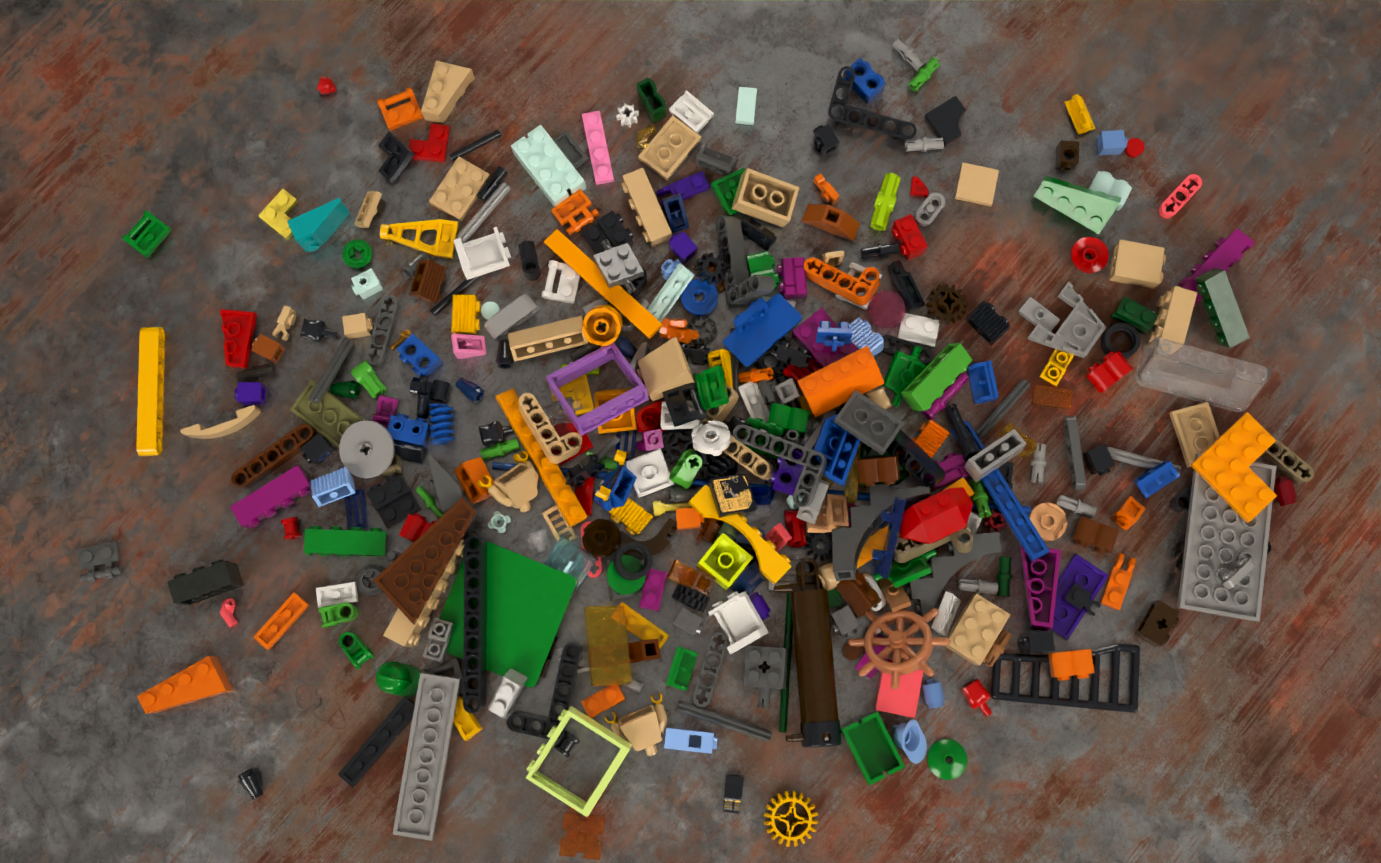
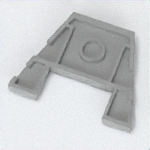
M1068 282L1057 297L1073 307V310L1058 331L1053 334L1038 323L1027 339L1085 358L1106 329V326L1094 311L1086 306L1082 296L1078 295L1073 289L1074 286Z

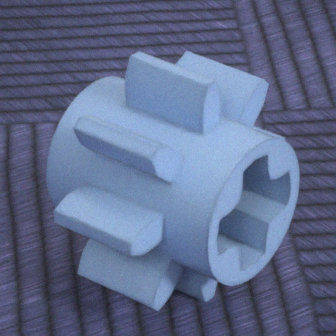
M668 259L662 264L661 273L666 281L678 264H682L678 259L675 261Z

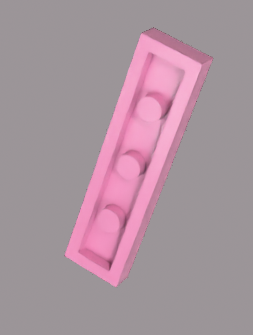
M600 111L584 113L582 118L596 185L614 182Z

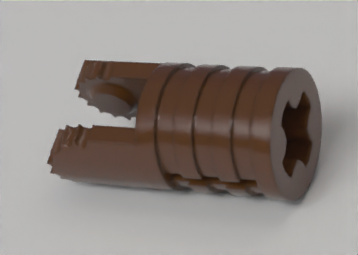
M707 518L697 537L713 545L724 521Z

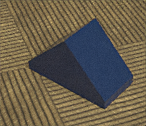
M681 194L662 199L663 210L671 232L675 233L690 228Z
M758 560L752 563L733 582L730 588L734 592L738 591L740 594L746 591L749 596L766 579L759 571Z

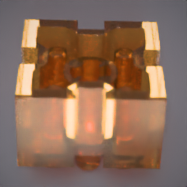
M566 811L564 813L562 830L567 831V836L561 838L559 855L576 857L577 852L584 853L583 858L600 860L603 841L598 840V837L604 833L606 816L590 814L588 819H584L581 813Z

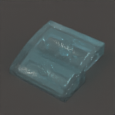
M561 536L544 564L572 575L576 579L574 589L576 592L596 559L583 548L576 546L567 537Z

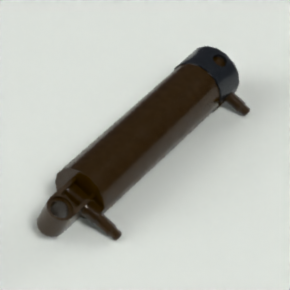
M806 558L799 561L796 565L797 583L774 586V592H790L801 718V734L787 735L785 739L787 742H801L804 748L838 746L842 744L840 720L838 718L828 591L820 589L817 562L812 558ZM804 563H808V564H809V566H810V571H809V573H807V572L804 570V568H803Z

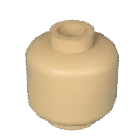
M833 562L818 568L820 589L823 588L827 591L834 589L840 581L835 579Z

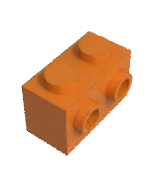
M481 457L465 461L454 470L471 504L491 497L486 487L480 488L477 485L478 480L486 485V480L482 477L485 475L491 478V484L494 485V480Z

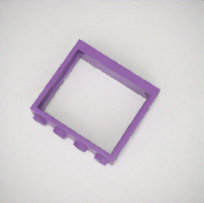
M614 342L610 345L602 346L598 350L586 354L579 360L571 362L560 370L546 376L550 390L581 436L649 400L647 388ZM614 359L634 388L578 418L558 388Z

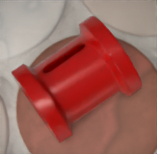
M298 517L281 520L285 530L284 540L302 537L298 530Z

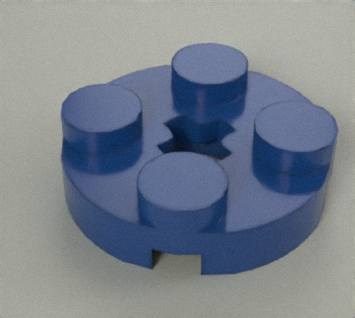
M702 278L692 279L681 294V304L688 313L694 316H706L715 309L718 303V292L713 283L708 285L707 280L701 283ZM703 293L704 300L696 301L695 294Z

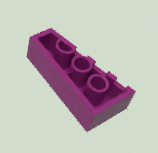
M1239 228L1235 229L1225 239L1221 237L1214 244L1216 248L1213 251L1209 250L1202 257L1204 260L1202 264L1197 263L1190 270L1192 275L1189 278L1185 276L1178 285L1181 288L1198 292L1196 289V277L1213 268L1225 270L1227 273L1230 270L1228 268H1231L1239 261L1243 253L1251 248L1255 242ZM1197 293L1194 306L1202 300V296Z
M1021 546L1020 556L1030 627L1034 630L1052 631L1061 550L1048 548L1049 553L1031 562Z

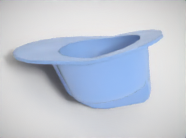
M912 719L908 723L903 722L899 725H893L895 746L903 750L912 763H920L925 757L927 743L918 722Z

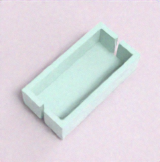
M542 125L529 132L527 139L522 137L511 145L515 157L554 207L569 197L568 189L571 195L579 189H582V191L586 189L584 179Z

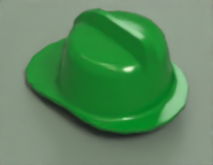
M391 661L379 667L376 673V682L382 691L402 697H410L417 693L420 671L417 668Z

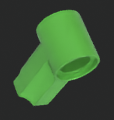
M366 360L350 371L373 399L383 395L387 390Z

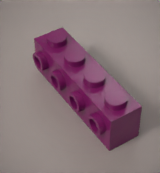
M297 465L233 504L230 508L241 527L252 529L260 524L259 521L265 517L270 518L274 516L281 507L286 508L293 504L294 499L299 496L304 497L311 492L310 479L304 469Z

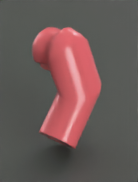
M233 598L225 599L220 610V615L229 628L238 624L233 615L235 609V600Z

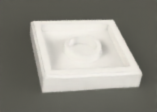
M661 448L626 461L627 469L637 477L633 486L638 498L674 485V482L669 480L670 471Z

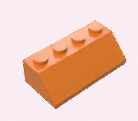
M868 346L797 381L815 418L847 403L855 390L865 394L885 384Z

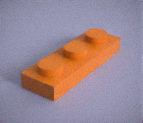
M293 592L253 638L264 648L270 650L310 605L296 592Z

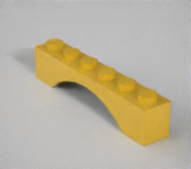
M706 484L689 501V505L702 517L724 521L739 530L747 538L755 551L759 571L773 585L792 567L789 564L791 562L789 558L783 553L781 555L775 551L776 546L769 540L765 541L761 537L762 533L753 526L751 528L746 523L748 520L742 514L719 518L710 487Z

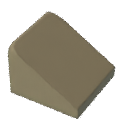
M394 453L391 465L383 473L386 479L393 474L403 475L402 458Z

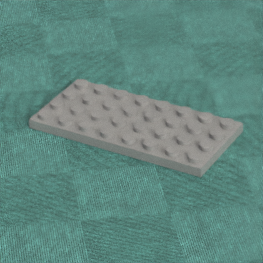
M1196 453V454H1195V460H1196L1202 453ZM1253 462L1249 468L1274 492L1276 466ZM1193 470L1177 608L1260 622L1273 500L1255 518L1246 523ZM1242 557H1251L1257 563L1256 566L1234 587L1227 590L1221 584L1223 581L1221 577L1227 571H1233L1237 567L1235 565L1236 562Z

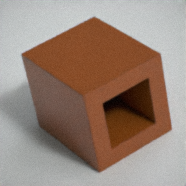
M260 334L253 341L251 351L277 364L286 348L280 343Z

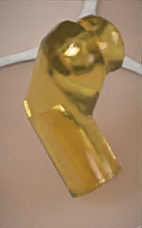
M653 124L637 133L636 145L638 148H646L648 137L656 133Z

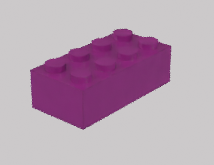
M822 307L794 329L791 336L800 348L809 351L808 354L812 356L811 358L819 369L858 351V348L852 342L851 344H844V346H837L836 352L832 351L831 346H824V343H816L817 328L820 326L821 321H829L831 328L838 327Z

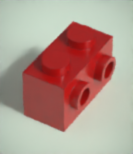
M912 214L894 221L891 231L894 238L897 239L900 251L905 255L907 261L924 254L928 246Z

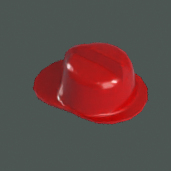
M665 401L653 402L637 412V432L642 433L643 431L661 429L662 402Z

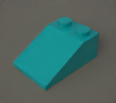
M339 197L287 222L296 242L307 253L316 251L320 246L324 245L348 217L350 212Z

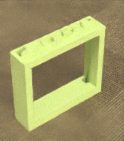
M570 706L568 711L563 709L558 717V720L561 721L558 727L553 726L547 737L550 738L548 743H542L537 751V754L540 755L536 761L532 759L526 769L529 771L526 779L588 817L628 754L632 744L573 706ZM570 717L620 748L587 802L537 771Z

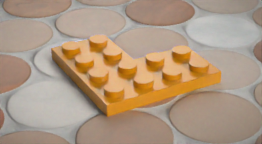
M1248 412L1240 417L1190 465L1246 523L1255 518L1277 497L1249 468L1276 440Z

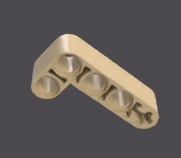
M524 393L520 396L518 410L551 463H560L580 451L582 437L578 433L571 432L560 438L535 396L531 393ZM539 418L541 419V422L535 423L532 421V419ZM549 434L551 438L544 439L541 435ZM575 441L578 445L570 446L568 442ZM559 450L561 454L554 455L551 451Z

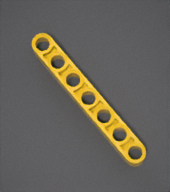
M142 327L140 329L136 445L139 456L161 455L165 359V332L163 327Z

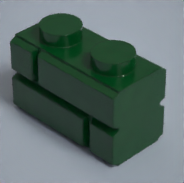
M1124 296L1117 303L1111 318L1122 323H1128L1135 327L1139 333L1145 335L1152 329L1159 314Z

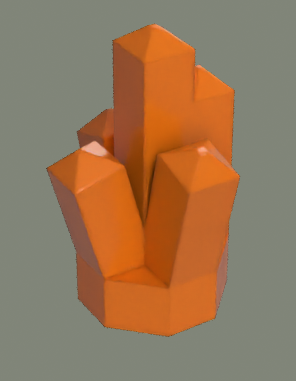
M666 317L662 320L663 326L659 331L662 338L671 340L676 337L679 342L686 344L691 339H697L699 333L698 331L686 328L688 324L686 319H670Z

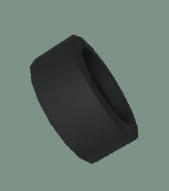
M1120 322L1113 324L1101 337L1102 350L1106 355L1111 351L1114 353L1118 352L1111 346L1110 336L1116 331H1122L1131 340L1129 350L1121 352L1128 359L1140 347L1141 339L1139 332L1128 323Z
M628 542L615 552L613 566L620 577L626 580H637L650 571L652 555L644 544ZM637 550L642 554L644 565L640 571L631 573L623 568L621 558L626 551Z

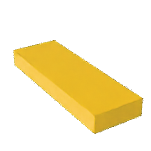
M623 602L620 603L610 617L641 640L658 639L659 649L662 648L669 638L667 633Z

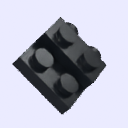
M613 210L599 218L596 224L582 232L583 237L595 254L605 251L601 244L603 240L608 239L612 247L626 243L631 247L633 245L632 238H634L629 228L625 229L622 225L624 221L619 213L615 214Z
M397 474L389 476L387 478L388 482L383 485L378 483L369 488L370 492L367 493L386 528H390L406 519L409 514L413 515L422 510L405 477L401 474L399 476Z

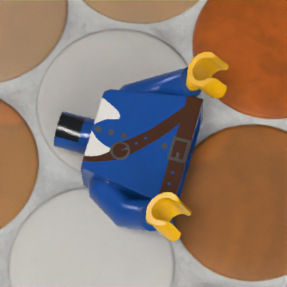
M618 449L614 457V461H617V469L603 477L597 491L593 494L594 500L606 511L625 505L637 478L627 469L625 461L627 452Z

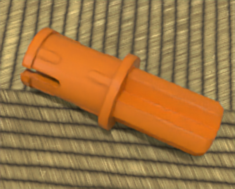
M770 367L764 369L753 368L751 371L741 372L738 374L740 383H758L762 380H771L773 376L768 375H774Z

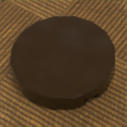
M597 519L592 521L585 528L584 537L582 536L584 548L590 555L597 558H605L612 555L621 543L620 530L610 520Z

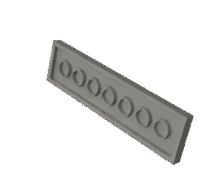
M420 673L393 835L430 841L434 839L461 678Z

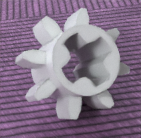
M624 103L622 108H617L619 114L616 115V119L621 120V126L627 125L631 128L633 123H638L636 117L639 116V111H634V105L629 106Z

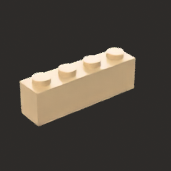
M644 168L623 175L621 186L624 193H628L630 196L628 202L631 209L636 210L637 215L635 218L638 225L643 226L645 232H642L645 242H649L651 247L669 241L672 237V232Z
M582 316L508 333L514 362L588 344V340L582 332Z

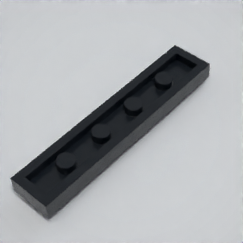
M407 696L399 702L338 773L352 788L357 785L411 722L415 703Z

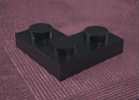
M388 132L378 147L389 157L378 171L388 181L394 183L415 153L393 133Z

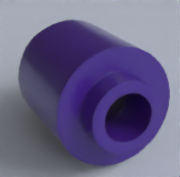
M758 592L750 595L749 598L762 621L770 617L768 613L771 610L763 596L759 595Z

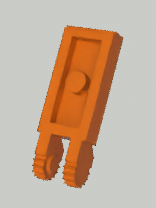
M1122 553L1118 554L1115 564L1111 568L1100 599V604L1116 610L1121 609L1132 577V571L1136 564V559L1131 557L1127 563L1126 570L1120 569L1125 556Z

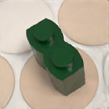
M650 78L638 82V99L646 107L648 117L654 123L665 118L666 104L663 97L657 93L655 83Z

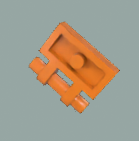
M579 189L551 209L552 214L561 226L566 223L571 225L565 230L569 236L581 231L584 225L587 223L591 224L595 221L594 218L600 215L596 209L591 212L588 211V208L592 206V202L582 189ZM582 213L584 217L576 222L574 218Z

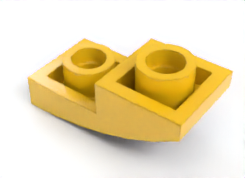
M1054 349L1039 377L1057 386L1074 355Z

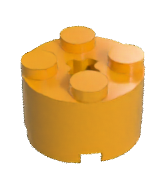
M610 305L593 307L586 314L582 323V332L585 338L595 345L607 346L612 344L622 330L621 315ZM600 321L606 323L605 329L598 326Z

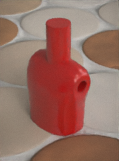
M978 678L961 688L971 708L976 709L980 707L985 717L992 714V711L986 704L990 699V694Z

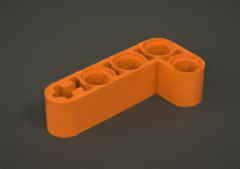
M814 257L808 258L804 262L805 274L808 280L860 306L866 305L871 300L880 285L879 271L874 267L866 268L857 279ZM826 276H832L830 279H825ZM870 277L875 278L874 280H867ZM843 284L849 285L847 287H841V285ZM860 292L866 293L865 295H862V296L857 295V294L860 293Z

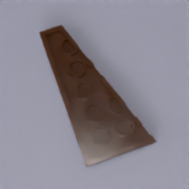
M463 497L373 580L414 625L477 513Z

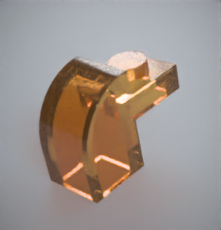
M674 560L666 577L706 596L709 595L716 579L677 560Z

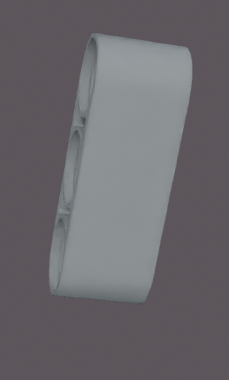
M527 293L523 294L486 321L484 327L493 339L498 341L536 314L539 308Z

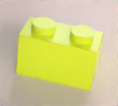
M722 533L696 566L723 589L727 590L753 557Z

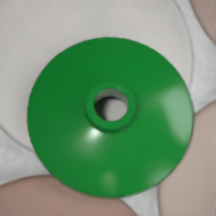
M942 739L930 747L927 755L928 766L937 777L952 780L959 777L965 771L967 754L958 742L951 739ZM947 756L952 758V762L949 764L945 761Z

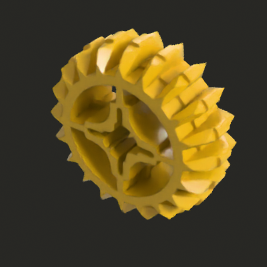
M786 790L784 791V798H782L780 793L777 794L779 799L777 802L774 798L770 799L774 804L773 807L766 805V808L771 812L764 813V817L770 818V820L764 821V824L771 825L767 832L771 833L774 831V834L771 836L773 840L779 836L778 843L781 845L785 839L787 847L790 846V841L793 840V844L796 847L798 846V839H800L802 844H805L803 838L805 835L809 839L812 838L808 833L809 830L816 832V829L811 825L818 824V820L812 819V817L818 816V813L815 811L811 812L815 808L814 804L807 805L811 800L809 797L803 801V793H800L797 798L795 790L792 791V796H789ZM790 802L786 812L776 813L782 804ZM796 802L805 808L807 817L796 814ZM793 812V816L797 819L789 825V821L784 817L789 816ZM774 819L786 823V834L776 828ZM797 824H806L801 832L792 835L793 829Z

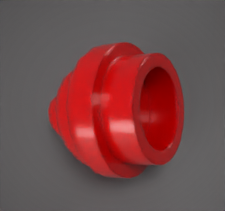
M321 76L316 90L320 91L322 95L336 92L332 79Z

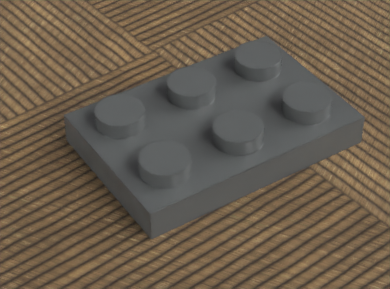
M857 390L854 391L833 421L881 455L884 454L904 422Z

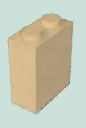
M1119 240L1114 245L1109 281L1154 289L1163 280L1164 273L1161 271L1166 261V255H1164L1165 248Z

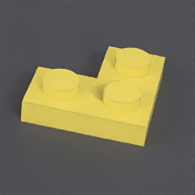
M282 189L258 216L285 239L289 240L293 233L287 222L291 218L287 214L295 207L298 200Z

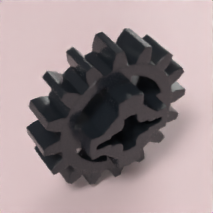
M692 429L667 430L668 435L662 434V437L665 439L663 440V446L665 447L661 448V450L666 452L664 455L665 459L671 458V464L674 461L678 462L680 457L673 455L671 452H676L681 456L685 450L693 446ZM681 433L688 434L690 437L686 438ZM674 435V441L668 444L670 438ZM678 441H682V443L684 444L683 449H680V447L677 446Z

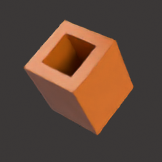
M694 508L676 509L678 531L701 528V523H704V517Z

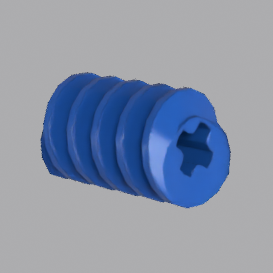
M447 404L429 405L433 409L429 412V415L433 416L430 418V423L434 424L430 426V430L434 431L430 434V437L434 439L430 444L445 445L455 440L454 437L449 436V434L455 432L449 429V426L454 425V422L449 421L454 415L448 414L449 411L454 410V407H450Z

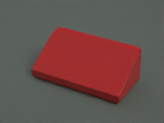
M590 477L585 481L584 485L575 487L574 493L586 515L591 517L595 477Z

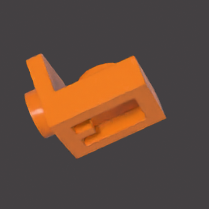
M1130 496L1111 519L1122 529L1127 530L1138 521L1146 508Z

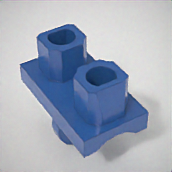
M821 321L820 326L817 328L816 343H824V346H831L832 351L836 352L837 346L851 344L853 329L849 328L848 322H840L837 328H831L829 321Z

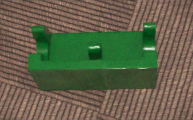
M677 646L666 685L687 691L698 656L697 652Z

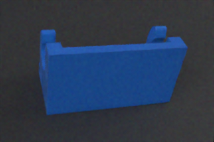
M991 360L971 364L972 366H969L967 371L974 404L996 401L999 395Z
M1166 459L1133 481L1143 496L1148 498L1167 484L1178 479L1180 475L1172 463Z

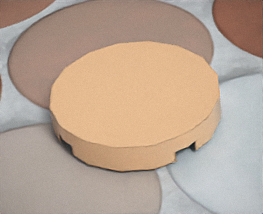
M1050 502L1035 506L1028 516L1043 541H1053L1061 537L1068 525L1064 510Z

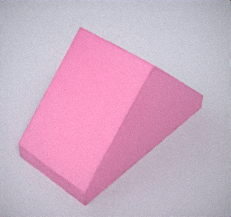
M451 335L453 353L457 359L487 354L484 336Z

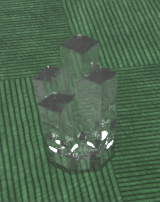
M570 397L566 399L574 413L582 409L583 404L580 401H574ZM559 402L543 407V411L552 426L561 423H571Z

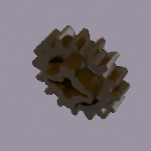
M945 284L943 288L941 285H938L936 290L932 289L931 295L927 297L929 302H927L926 307L930 308L927 313H933L932 319L938 318L939 324L942 321H945L946 325H949L951 321L955 324L967 312L965 307L968 305V302L963 301L966 295H960L962 290L956 291L955 285L949 288L948 284ZM958 309L957 313L952 315V312Z

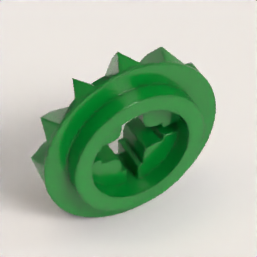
M360 239L348 242L342 251L344 262L350 268L356 269L366 267L371 262L373 255L370 245ZM354 249L358 250L359 253L362 252L360 254L361 260L357 257L353 258L355 256Z

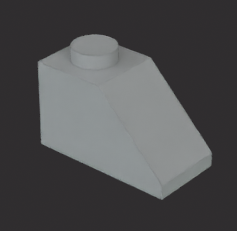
M811 476L808 485L814 483L815 478ZM820 481L812 504L805 508L799 507L796 518L815 525L825 500L829 482ZM806 493L803 496L801 504L806 503L808 500Z

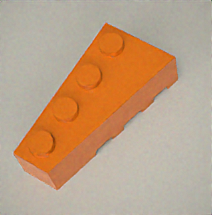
M207 656L141 693L137 698L145 714H151L234 691L217 656Z

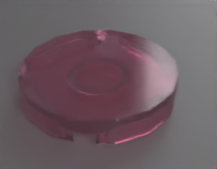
M892 291L877 293L868 304L870 320L876 326L883 329L897 326L903 321L906 314L905 303L902 297Z

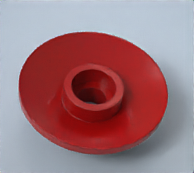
M1083 237L1071 249V260L1074 266L1085 273L1099 272L1106 266L1109 259L1106 245L1095 237ZM1086 254L1091 257L1090 260L1085 258Z

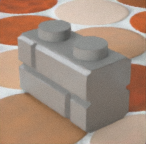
M509 669L503 676L488 710L502 718H506L512 711L527 677L513 669Z

